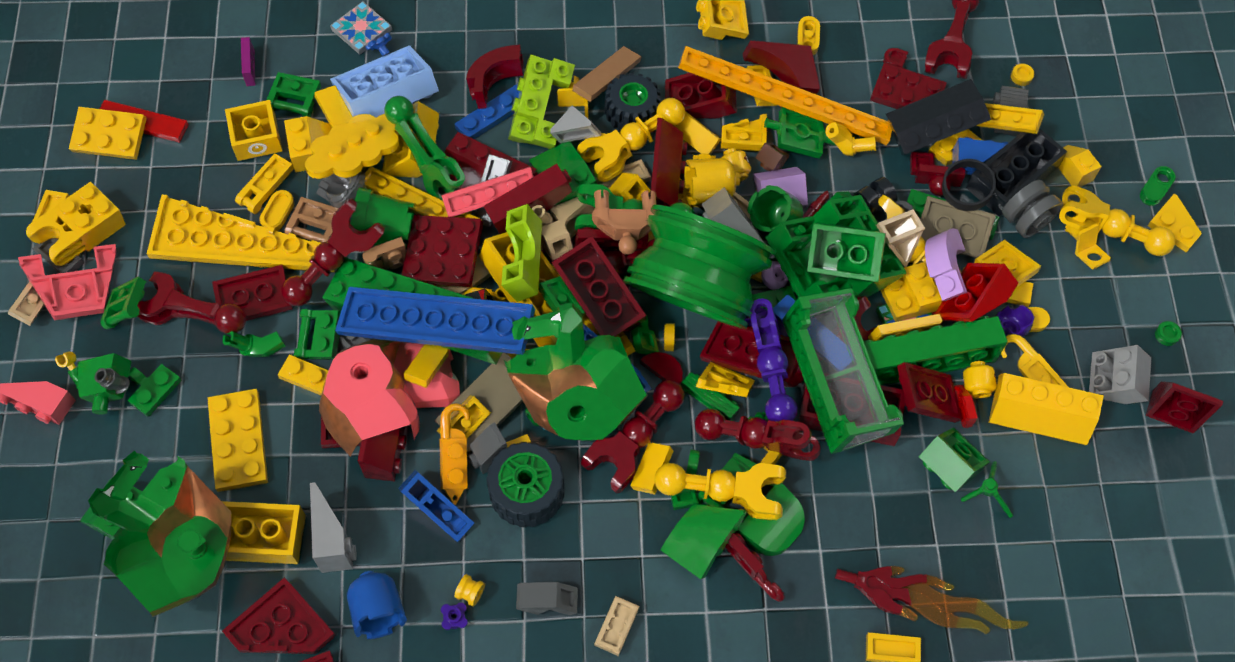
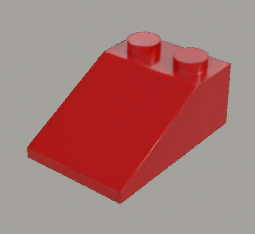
M967 263L961 273L967 293L943 301L934 315L940 314L942 320L972 322L1007 302L1019 283L1005 264Z

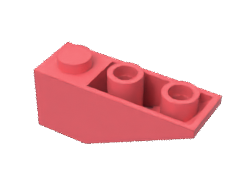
M47 381L0 384V403L7 405L10 402L15 405L14 407L24 414L32 412L36 414L35 417L46 424H49L51 421L60 425L76 401L67 390Z

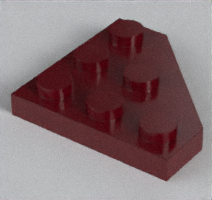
M285 577L222 630L240 653L316 654L336 636Z

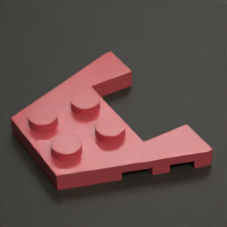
M116 244L94 247L97 264L95 269L45 275L41 254L18 257L19 265L54 320L104 313L117 252Z

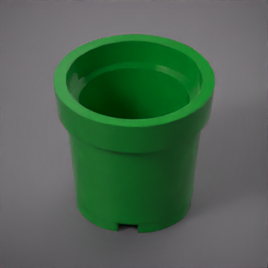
M359 187L355 198L357 207L351 219L353 228L359 231H366L375 223H380L385 227V230L373 246L402 237L405 249H407L408 244H405V240H408L415 214L410 212V207L415 208V203L373 193L371 189Z

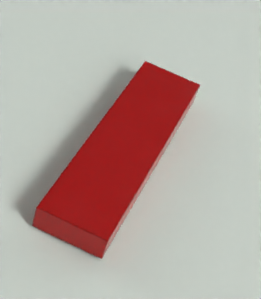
M104 100L100 107L102 110L143 114L147 118L143 134L179 143L189 126L187 120Z

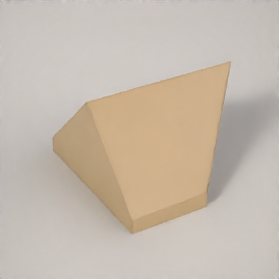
M914 209L879 222L876 225L880 232L886 233V243L904 267L908 266L918 241L925 230Z

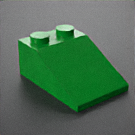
M571 142L561 143L529 159L532 167L537 169V175L555 164L559 166L561 171L566 169L572 179V182L569 183L572 192L556 205L576 198L577 189L580 185L597 184L586 162Z
M814 223L807 272L879 282L886 233L834 224Z

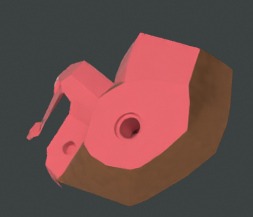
M372 339L341 350L331 363L319 404L321 417L334 440L351 457L354 449L362 440L411 424L415 441L420 425L417 408L447 407L460 396L459 381L454 373H452L451 361L453 356L450 349L447 359L427 388L404 380V372L424 344Z

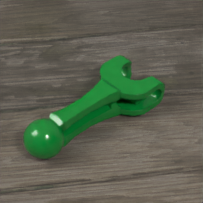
M404 96L391 97L384 107L385 116L389 122L395 124L394 129L402 136L411 150L423 175V183L427 192L442 200V196L438 193V188L441 187L445 193L452 192L462 186L465 181V175L456 160L446 156L431 139L422 125L418 114L414 113L411 101ZM411 129L413 130V132L415 133V135L417 136V138L419 139V141H420L421 144L423 145L424 149L422 148V146H421V145L419 144V142L417 141V139H416V137L414 136V134L412 133ZM450 174L454 175L457 178V181H452L450 179Z

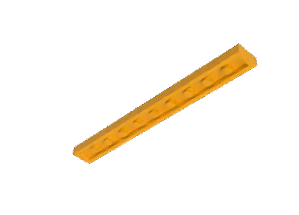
M685 46L678 66L679 69L824 123H839L846 126L851 133L865 138L875 136L876 142L887 145L890 141L892 129L886 120Z

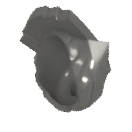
M359 172L357 175L348 178L339 177L335 174L322 178L316 194L329 201L331 206L340 208L348 199L352 198L355 200L359 187L367 188L364 183L365 172Z

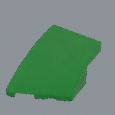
M695 503L674 527L660 551L699 579H703L710 570L716 556L722 554L732 533L737 532L747 511L744 509L737 510Z

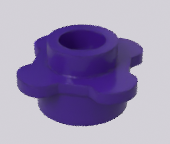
M459 602L457 605L450 606L444 604L441 607L444 619L442 627L445 630H450L451 628L462 629L467 626L468 621L465 618L466 605ZM453 614H456L457 617H456V618H452V615H453Z

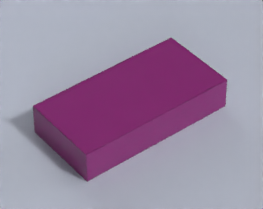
M242 37V75L246 86H256L254 48L250 37Z

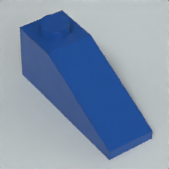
M416 470L398 488L400 492L456 542L474 524L469 517Z

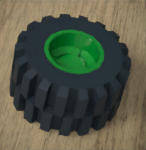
M629 73L628 76L622 74L619 79L614 78L612 84L609 83L605 96L604 111L607 121L611 122L613 128L618 127V131H621L626 124L636 123V117H639L644 123L656 115L657 107L661 102V91L657 88L658 85L655 82H651V78L648 76L644 78L643 74L639 73L638 76L634 75V73Z

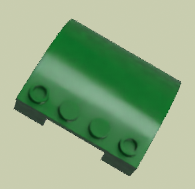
M861 195L829 200L813 216L782 221L765 237L769 246L776 251L775 256L780 267L786 274L793 291L796 292L798 297L852 288L855 297H869L894 283L907 273L886 241L879 282L807 272L814 223L834 224L880 232L876 226L878 224ZM838 295L809 300L811 309L833 302ZM830 308L828 310L816 313L812 316L830 313L835 311V309Z

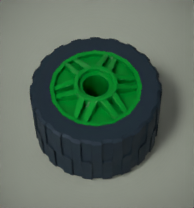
M521 442L502 449L493 458L487 471V487L492 507L501 519L519 527H535L538 524L547 522L548 519L556 514L562 505L565 491L562 466L554 453H551L548 448L537 443Z

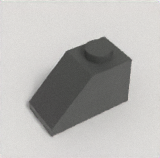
M495 422L490 424L470 444L471 454L468 457L475 469L479 467L482 474L487 473L493 458L502 449L507 448V443Z

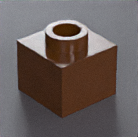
M764 143L755 158L761 162V167L771 172L772 170L781 169L790 155L773 143Z

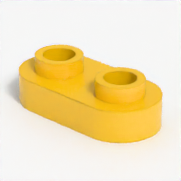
M806 16L798 24L797 45L811 46L812 53L815 55L820 42V22L815 17Z

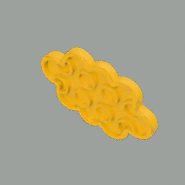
M359 114L351 118L348 124L334 126L330 130L329 135L320 136L311 143L312 155L305 162L307 174L316 179L326 178L332 174L348 178L357 175L363 167H371L378 164L383 155L394 153L400 146L399 133L394 129L395 124L389 122L385 114L378 117L370 114Z

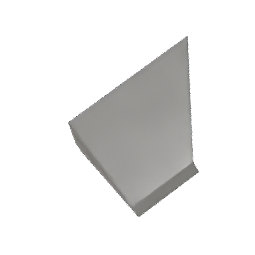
M571 106L550 129V134L559 143L598 137L601 136V131L587 117Z

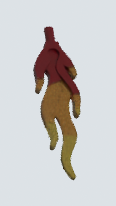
M897 566L880 567L866 572L858 571L857 574L841 569L836 570L835 579L854 584V588L860 590L879 609L887 613L906 617L912 621L918 619L917 614L893 600L904 602L931 622L948 628L978 629L985 634L990 632V629L981 621L957 617L953 612L975 614L1004 629L1014 630L1028 625L1027 621L1005 619L979 599L952 597L934 590L930 586L945 591H952L954 586L927 574L891 578L901 575L905 571L904 568Z

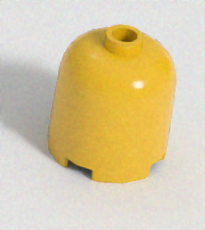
M722 158L686 160L689 166L684 168L685 188H690L691 197H687L690 206L702 205V203L722 188H725L733 197L736 186L740 185V174L735 172L734 166L730 161Z

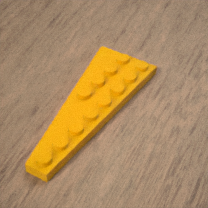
M161 195L147 256L151 259L269 268L283 265L284 269L307 270L311 265L309 262L310 257L314 256V250L321 242L298 238L295 234L278 232L275 228L269 226L268 228L256 225L253 221L227 213L220 214L210 211L209 208L204 206H194L189 204L188 201H178L169 198L168 195Z

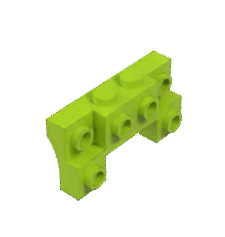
M530 55L524 77H520L517 85V90L520 93L518 98L515 97L511 110L515 111L508 140L534 144L548 149L555 147L557 140L550 134V129L555 123L543 119L551 86L568 88L571 83L574 64L556 58L550 61Z

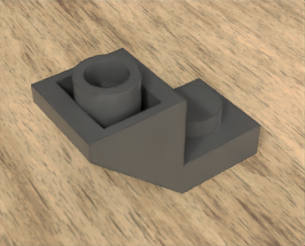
M559 582L517 584L516 609L536 615L548 610L567 615L576 614L578 588Z

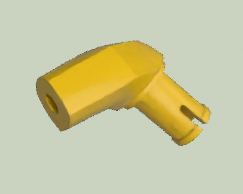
M836 122L826 127V136L846 156H854L856 152L876 151L875 136L855 139L846 126Z

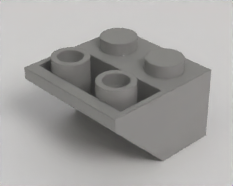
M1139 345L1092 352L1089 392L1104 395L1103 400L1122 404L1149 401L1151 357Z

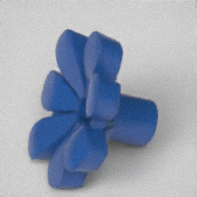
M386 33L378 38L377 41H370L365 48L372 51L374 49L379 50L382 57L389 54L390 52L386 45L392 39L390 33Z

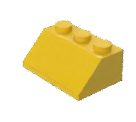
M418 101L413 104L414 113L418 114L422 125L435 142L439 127V113ZM411 129V131H412V133L414 134V136L416 137L417 141L419 142V144H420V145L422 146V148L424 149L423 145L421 144V142L419 141V139L417 138V136L415 135V133H414L413 130ZM399 134L400 146L394 153L385 155L382 172L396 177L418 178L422 176V173L411 150Z

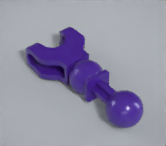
M763 298L753 301L754 303L750 311L752 312L751 322L759 352L757 368L761 373L763 381L769 383L771 394L765 405V414L770 421H793L797 415V404L785 392L783 379L788 378L786 371L788 358L782 350L778 321L771 302ZM762 306L768 309L767 311L758 313L756 315V311L759 307Z

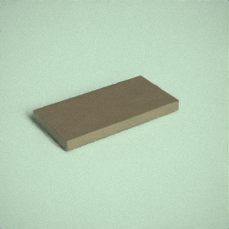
M502 353L497 365L491 364L451 403L462 404L472 395L491 412L467 438V452L471 454L470 444L490 424L495 422L498 427L523 402L508 375L504 360L508 362L512 358L506 353ZM441 414L435 419V422L439 426Z

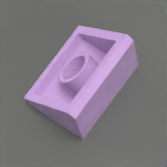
M798 167L753 174L757 192L768 185L778 186L797 197L803 208L808 207L806 174Z

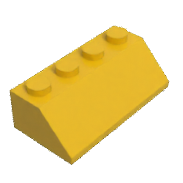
M1003 373L998 375L997 388L994 393L988 423L1088 445L1099 420L1104 395Z

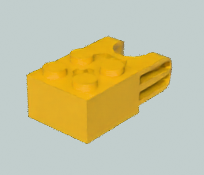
M89 182L29 224L26 235L31 241L38 244L52 238H59L49 249V257L55 265L63 266L85 250L89 252L124 227L126 223L120 210L92 182Z

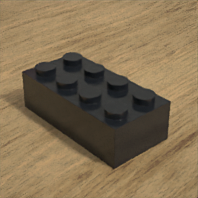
M1040 128L1037 134L1021 132L985 162L994 173L996 180L994 193L986 206L997 216L1001 217L1002 210L1007 202L1031 182L1036 180L1043 181L1062 163L1067 151ZM977 169L972 173L966 189L981 201L990 194L991 184L988 177Z

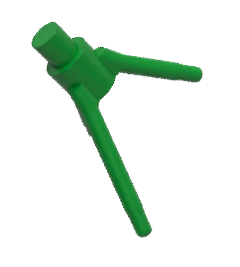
M994 461L991 465L989 478L983 481L980 488L962 497L961 501L965 502L979 494L989 497L993 496L1008 517L1011 518L1013 517L1012 512L997 491L998 483L994 480L997 462Z

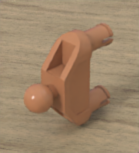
M597 190L594 192L595 209L592 212V221L597 228L613 240H620L618 246L623 254H632L637 249L636 241L651 231L646 220L649 215H654L650 210L652 205H656V192L651 191V197H649L648 190L642 192L643 209H610L609 192L603 190L601 198V190Z

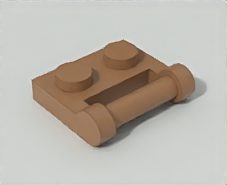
M301 197L286 225L285 234L291 233L311 241L326 242L333 232L331 227L332 217L339 208ZM301 222L326 231L323 235L300 228L298 224Z
M402 237L364 251L363 261L368 265L384 270L400 268L403 266L406 256Z

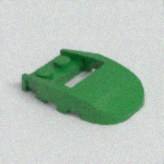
M734 453L721 470L729 471L736 476V472L749 471L756 463ZM782 483L769 484L773 488L765 496L766 499L779 502L782 505V517L778 520L756 519L748 515L737 530V533L743 537L750 549L765 556H776L785 552L799 537L804 528L805 516L802 505ZM700 491L697 497L700 503L703 500L706 505L713 507H724L728 502H718L709 495L707 499H704L705 491Z

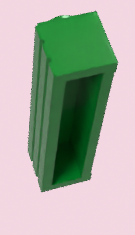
M690 372L681 384L683 390L708 409L720 411L725 420L732 421L739 413L740 407H738V404L733 400L727 399L724 393L696 387L700 376Z

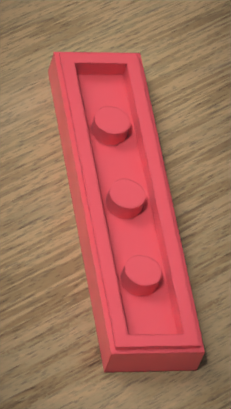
M531 167L441 195L448 217H454L482 208L484 205L533 178Z

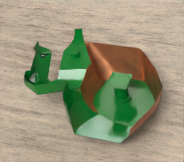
M573 303L558 305V309L555 312L532 318L524 316L512 322L514 340L551 335L558 338L556 345H545L525 350L524 355L517 354L508 362L504 360L508 375L534 422L545 430L564 439L603 440L626 420L647 397V393H645L627 356L620 337L600 335L585 341L582 313Z
M134 450L123 459V466L103 489L96 488L88 502L93 514L123 529L108 546L103 564L120 579L153 617L187 603L216 586L225 565L229 549L231 511L187 466L185 460L178 457L176 462L158 471L142 491L137 501L129 500L128 493L147 467L149 461L146 456L136 453Z

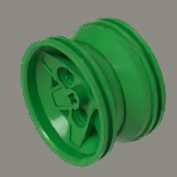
M652 205L650 211L654 215H649L646 221L655 237L653 246L648 247L634 258L632 266H629L627 270L631 276H625L623 282L646 294L731 326L747 329L749 323L745 320L746 318L751 319L752 312L750 310L754 303L751 285L749 284L751 276L770 269L772 261L769 258H775L776 251L767 244L745 233L713 220L668 206Z

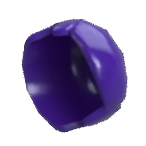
M1020 305L1015 309L1006 306L996 314L999 317L1005 336L1016 334L1025 337L1030 332L1034 321L1032 311L1024 305Z

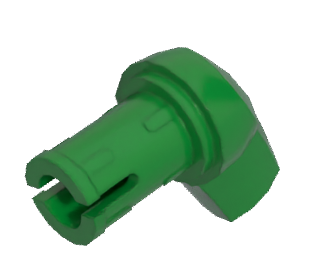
M233 331L223 336V344L239 349L240 354L243 356L269 357L286 347L284 340L277 331L262 338L252 334L243 336Z

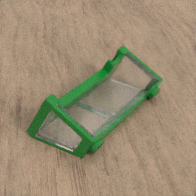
M852 288L798 297L782 319L831 454L894 434L904 424L901 410L893 404H887L854 317L859 310V301L854 296Z

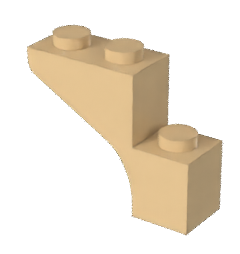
M578 197L553 206L550 209L553 223L542 227L541 243L552 261L573 249L571 239L577 233L575 230L577 217L582 214H592L595 209L591 205L581 203Z

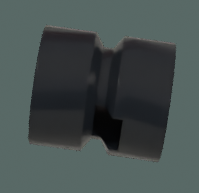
M885 177L876 179L869 186L861 188L853 195H861L873 215L882 210L878 203L882 195L888 196L894 202L897 201L896 190Z

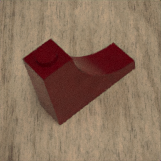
M750 40L743 52L744 61L756 63L769 69L784 83L813 94L819 92L820 85L811 46Z

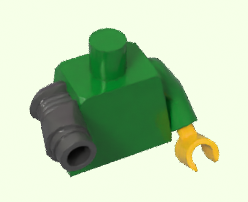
M65 352L63 355H58L55 358L56 364L59 367H68V374L77 387L79 397L93 403L92 413L107 414L108 403L122 399L129 388L128 376L132 361L120 355L112 353L78 361V366L74 364L76 362V355L73 352Z

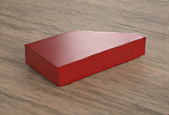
M954 385L962 415V427L970 428L978 418L972 395L963 385Z

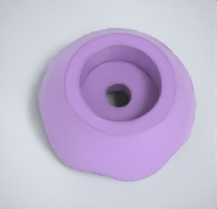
M772 261L771 268L762 271L763 283L769 289H779L787 285L788 278L782 271L778 261Z

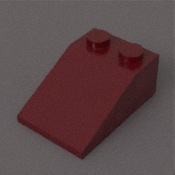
M686 73L665 80V99H678L683 104L685 111L694 118H720L737 113L736 89L692 73Z
M1161 381L1152 391L1145 416L1194 433L1223 405V401L1173 382Z

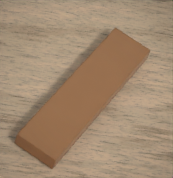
M623 46L574 84L573 91L591 102L607 89L609 83L612 84L614 78L619 79L620 75L626 74L640 63L641 56Z

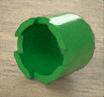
M771 185L766 186V188L761 189L759 192H755L749 200L747 209L753 222L752 225L766 233H771L780 222L803 218L804 214L802 204L797 197L778 186Z

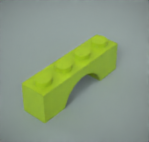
M528 204L507 211L506 231L513 244L515 259L514 263L503 266L501 286L517 302L538 295L542 220Z

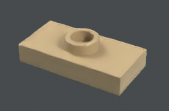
M615 596L594 646L619 656L640 606Z

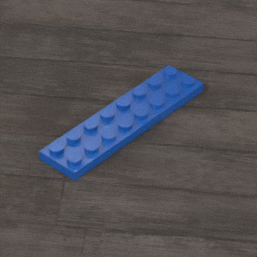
M349 287L335 331L338 335L524 355L528 339L514 340L512 322L524 316L527 318L534 317L535 307L533 304Z

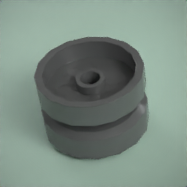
M1042 180L1033 181L1022 188L1007 202L1002 210V215L1009 223H1016L1015 228L1023 238H1028L1047 226L1060 213V209L1063 206V202L1056 195H1049L1050 189Z

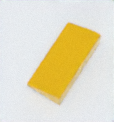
M472 395L462 403L469 412V420H465L464 414L460 411H454L450 416L451 428L462 431L466 438L491 414ZM439 427L437 432L441 435V428Z

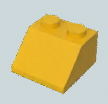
M308 116L284 120L290 159L295 172L306 171L305 162L312 155L311 143L320 136L329 135L332 128L329 123Z

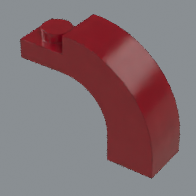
M520 44L504 46L489 51L479 57L469 68L466 80L472 100H476L478 109L487 108L488 91L495 82L507 77L523 76L524 60Z

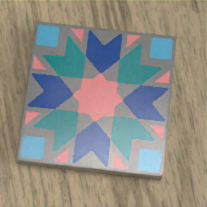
M363 1L330 25L331 30L359 55L367 50L365 47L370 41H377L378 38L392 31L391 25Z

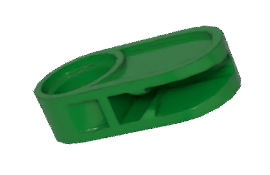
M1160 166L1155 169L1139 194L1141 201L1149 206L1158 205L1175 181L1176 175L1174 171L1166 166ZM1157 175H1165L1168 178V182L1159 180Z

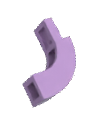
M954 228L929 238L925 244L928 272L930 278L935 279L942 301H947L967 293L956 258L957 254L966 250L958 229Z

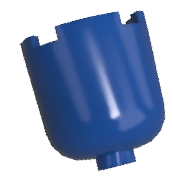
M367 571L350 584L347 591V601L356 637L366 634L367 639L380 638L392 634V628L398 624L401 627L405 625L407 618L395 582L389 575Z

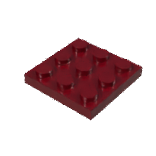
M414 215L402 276L431 285L472 287L483 227L482 219Z

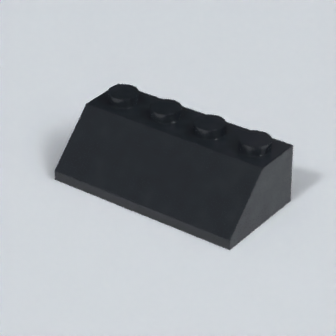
M972 79L886 114L902 155L991 120L983 97Z

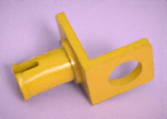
M574 76V82L571 81L568 88L557 90L558 106H584L585 117L588 118V100L573 91L574 84L579 81V78Z
M1097 223L1083 230H1077L1068 225L1065 226V231L1077 240L1075 255L1087 266L1095 269L1110 261L1111 257L1096 245L1099 231ZM1095 253L1100 255L1101 259L1093 261L1087 256Z

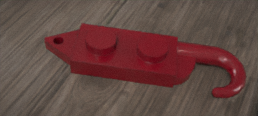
M732 533L725 549L772 599L778 602L783 601L785 595L777 583H771L767 579L760 556L754 551H749L745 546V540L739 533Z

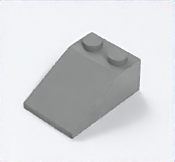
M722 188L702 203L705 210L703 213L705 218L731 227L767 244L765 238L752 225L751 220L725 188Z
M310 483L312 558L322 573L353 569V561L357 560L356 546L352 545L351 537H347L343 527L316 483Z

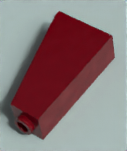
M555 164L483 207L499 234L507 232V211L528 204L531 209L536 205H541L547 212L572 192L569 185L572 179L566 169L561 171L559 166Z

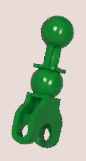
M582 184L577 189L578 200L594 208V192L601 190L602 198L603 190H607L609 192L610 209H643L641 200L633 198L623 202V197L614 195L609 188L601 184ZM683 202L674 203L670 206L695 214L691 206ZM582 214L575 221V230L577 231V229L585 227L599 228L592 221V214Z

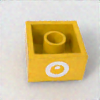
M270 100L225 109L231 146L238 161L283 152L276 115Z

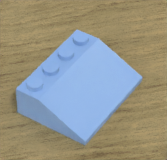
M410 45L330 79L333 86L337 87L352 117L359 114H370L374 117L385 114V104L394 96H404L413 104V102L429 98L433 93L439 91L431 67Z

